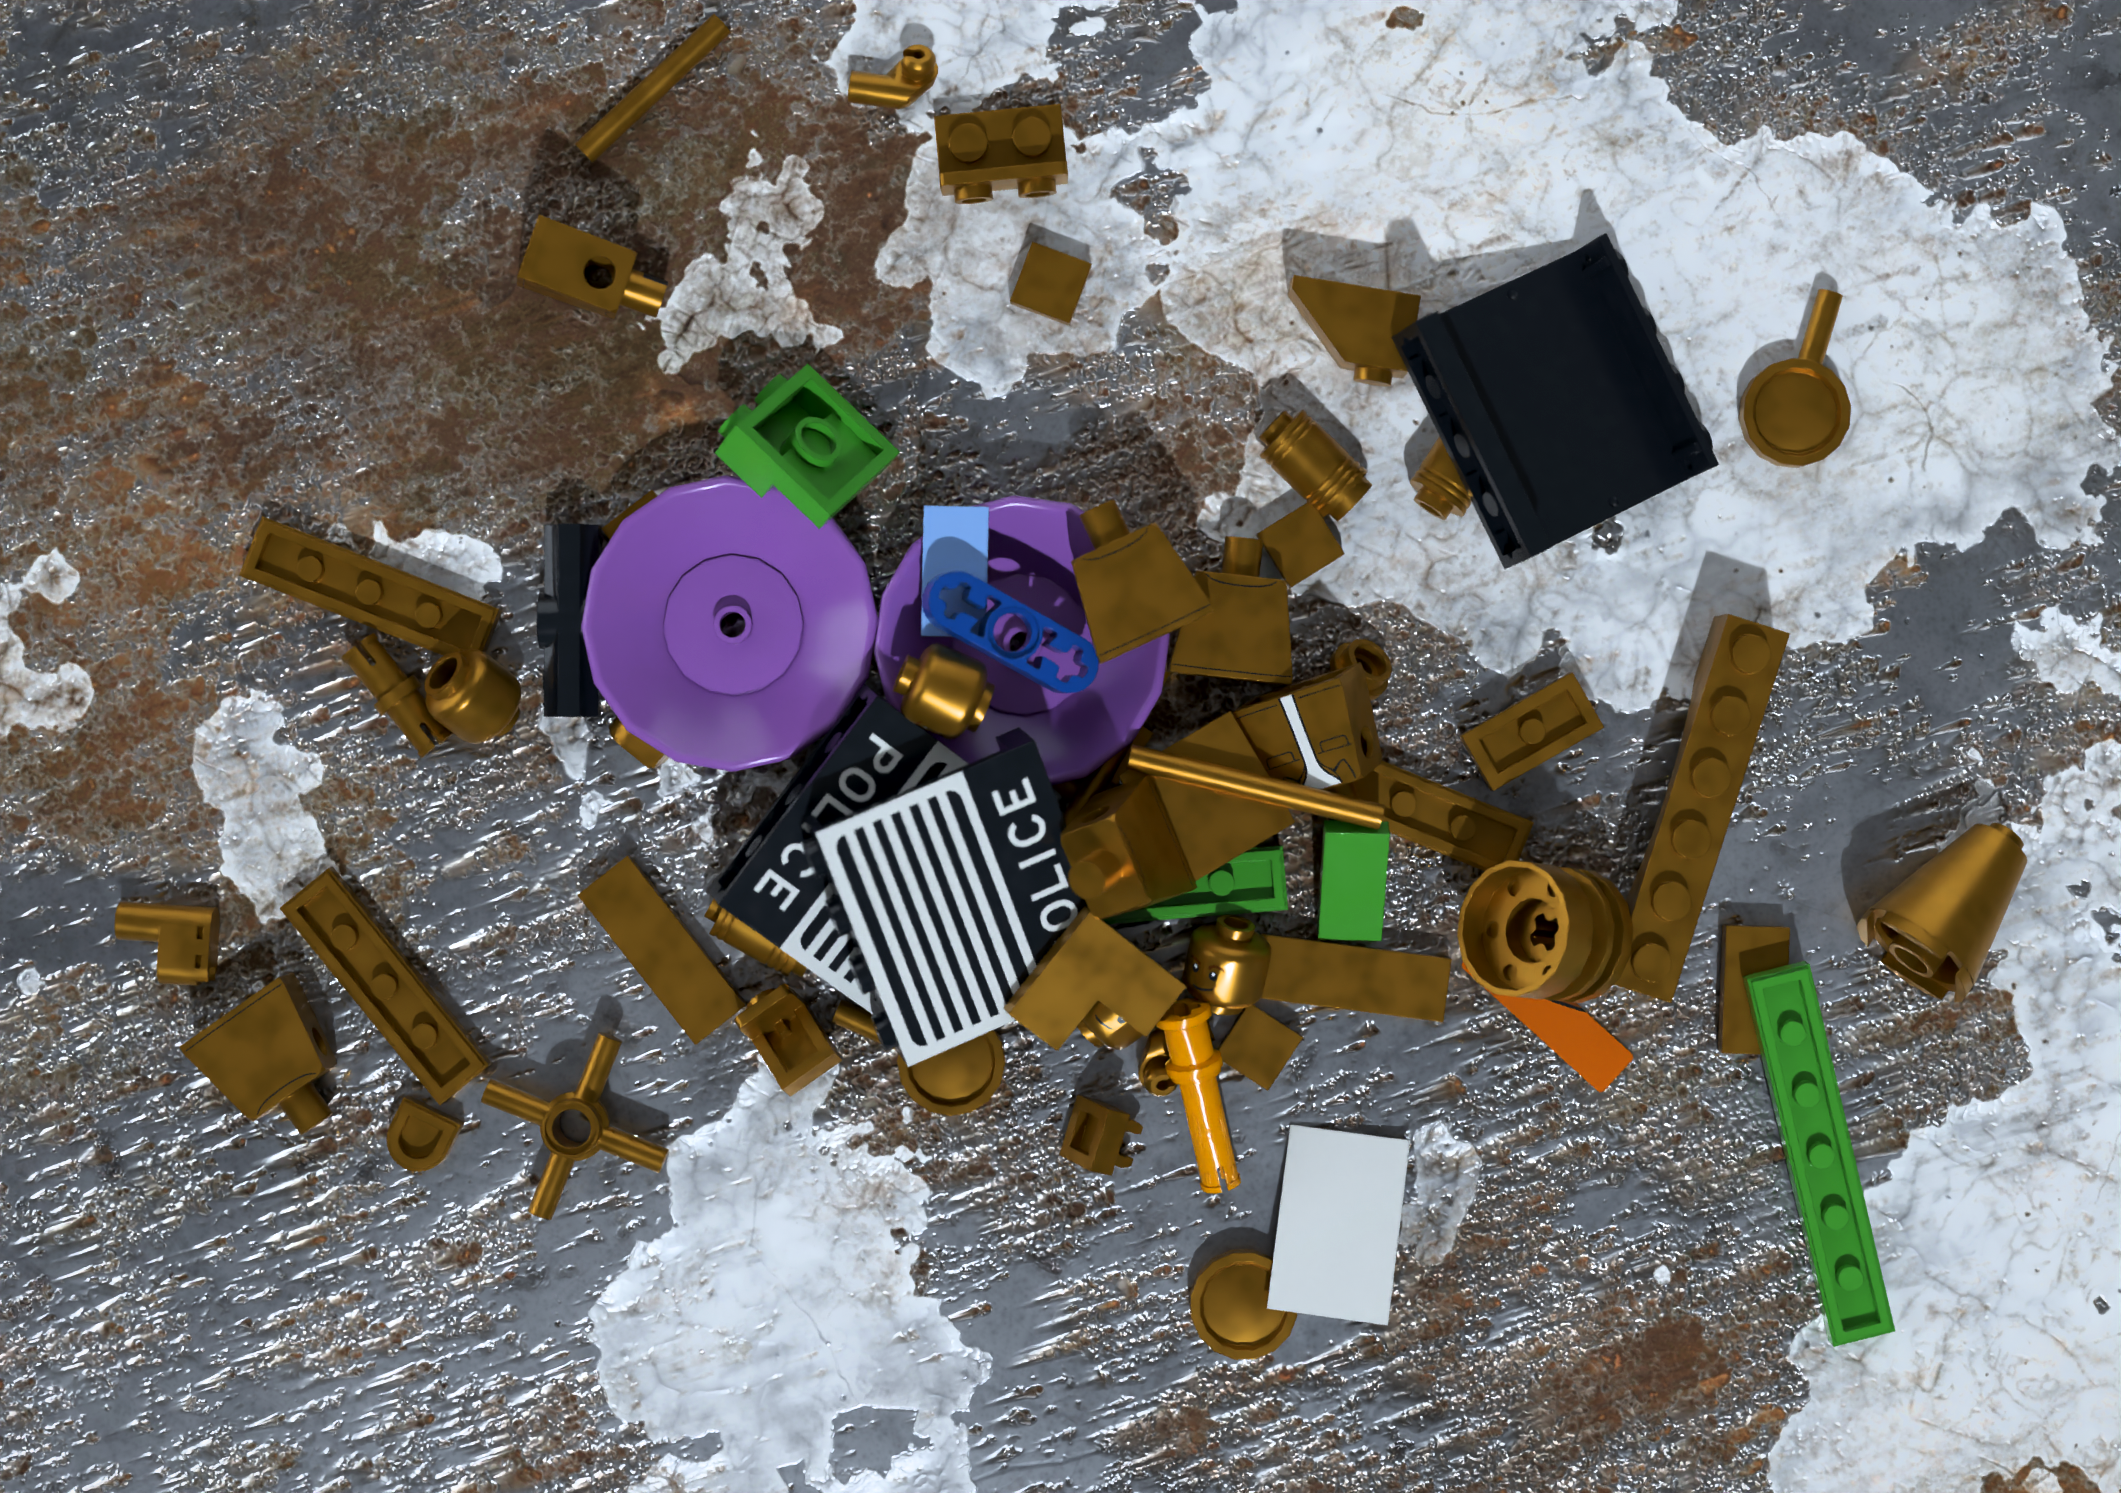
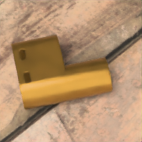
M120 902L118 904L114 924L115 935L118 940L158 942L157 979L159 983L199 986L201 982L215 981L220 916L217 907Z

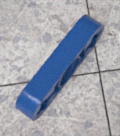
M952 571L937 575L925 587L922 595V608L931 624L1055 693L1080 692L1094 681L1098 672L1099 662L1096 651L1089 641L966 572ZM958 585H961L964 588L961 599L976 609H985L987 599L994 603V606L985 613L980 621L978 636L970 631L979 621L978 619L964 612L953 613L950 618L944 615L947 604L939 598L941 590H954ZM1008 613L1020 617L1027 628V638L1024 645L1014 652L1003 650L994 639V626L997 620ZM1043 630L1050 634V637L1042 644L1045 648L1055 653H1067L1071 648L1076 651L1073 662L1080 667L1078 675H1065L1059 680L1056 677L1059 672V666L1044 656L1035 657L1034 666L1027 663V660L1038 650L1041 644Z

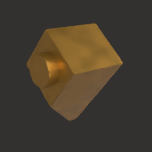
M1293 275L1289 284L1288 297L1340 369L1354 371L1353 381L1375 386H1391L1392 377L1404 378L1408 371L1391 337L1417 321L1421 295Z

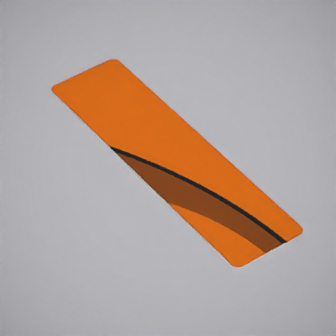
M1462 962V968L1471 975L1464 962ZM1487 990L1598 1092H1603L1633 1060V1054L1575 1002L1497 995Z

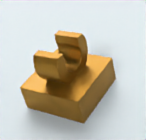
M1077 1094L1059 1155L1089 1171L1112 1176L1115 1166L1120 1168L1132 1166L1133 1158L1119 1152L1125 1132L1141 1134L1143 1126L1130 1119V1114L1099 1099Z

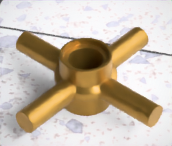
M598 1032L576 1090L563 1093L551 1102L496 1080H489L481 1103L539 1125L542 1140L551 1151L528 1208L529 1213L543 1219L552 1220L574 1162L587 1159L599 1150L660 1173L669 1149L611 1127L608 1112L599 1101L622 1040ZM565 1110L580 1111L588 1118L591 1131L586 1141L574 1142L563 1135L560 1129V1118Z

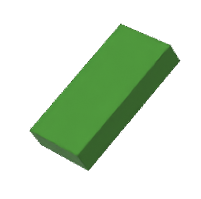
M1324 820L1317 919L1318 940L1382 941L1390 840L1389 822L1382 821L1379 830L1344 821Z

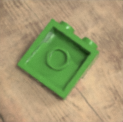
M806 364L789 380L781 373L774 377L755 398L754 401L758 406L754 410H751L746 404L741 405L719 428L718 432L725 440L715 452L761 498L775 486L819 529L881 474L900 453L809 364Z

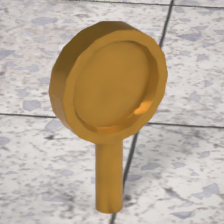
M1818 289L1798 359L1790 358L1766 367L1750 380L1740 399L1739 423L1745 441L1759 457L1776 466L1799 468L1825 459L1840 446L1849 429L1851 404L1846 388L1831 369L1823 366L1843 295L1837 292Z
M841 999L831 1023L880 1043L871 1021L873 1014ZM995 1029L909 1067L899 1054L897 1058L900 1081L911 1099L929 1112L946 1116L971 1113L987 1103L1001 1084L1006 1062L1002 1039Z
M1253 1249L1229 1250L1213 1257L1197 1273L1190 1291V1315L1199 1337L1214 1352L1234 1360L1257 1359L1274 1352L1290 1336L1297 1313L1267 1309L1273 1257Z

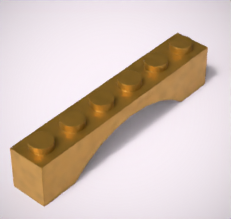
M1731 614L1715 616L1713 618L1694 677L1685 728L1665 799L1641 866L1626 899L1633 924L1631 956L1620 979L1614 984L1616 986L1672 1003L1790 633Z

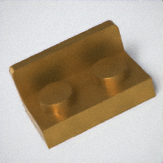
M1061 104L934 116L940 189L942 196L954 195L956 204L988 202L993 200L992 191L1018 189V196L1020 198L1046 197L1057 193L1056 185L1068 184Z

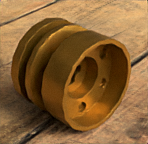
M1508 860L1488 868L1470 886L1460 908L1457 937L1465 966L1474 980L1493 994L1583 1003L1602 996L1620 979L1631 956L1633 924L1628 903L1616 885L1597 872Z

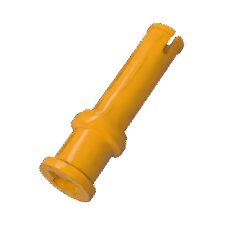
M1197 998L1176 1000L1156 1024V1027L1164 1030L1170 1056L1165 1063L1167 1076L1171 1078L1172 1082L1180 1086L1201 1179V1190L1210 1194L1222 1193L1217 1168L1221 1179H1225L1228 1191L1236 1188L1241 1183L1216 1078L1221 1072L1223 1060L1221 1052L1213 1049L1207 1023V1020L1212 1015L1210 1003L1202 1002Z

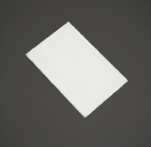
M1290 1124L1267 1309L1388 1325L1410 1140Z

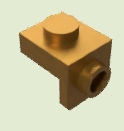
M782 984L778 988L767 989L757 994L748 1003L747 1009L734 1019L740 1031L752 1040L781 1089L790 1097L842 1061V1058L807 1002L788 984Z

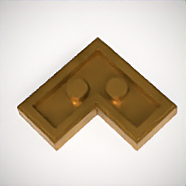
M1084 906L1003 1009L1024 1027L1058 1051L1097 1001H1100L1147 1037L1187 986L1105 921L1094 918L1090 910Z

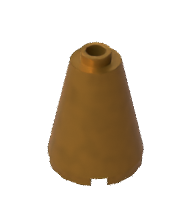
M1992 823L1990 826L1984 824L1973 825L1864 913L1856 926L1861 940L1868 947L1875 938L1887 951L1880 962L1911 986L1941 1000L1948 991L1955 992V1002H1962L1967 994L1972 991L2026 867L2027 857L2022 850L2024 846L2023 841L2015 832L1999 823Z

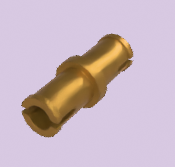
M372 633L360 641V646L375 663L374 666L369 664L356 646L346 652L341 659L351 667L378 701L374 705L381 716L388 714L418 751L417 754L423 758L435 749V745L420 728L421 725L428 729L439 745L454 733L431 716L426 708V699L418 691L422 684L415 675L409 678L378 641L376 634Z

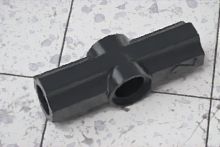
M544 525V592H541L538 597L536 619L539 648L544 650V717H601V693L593 683L581 629L591 569L602 553L603 536L602 526Z

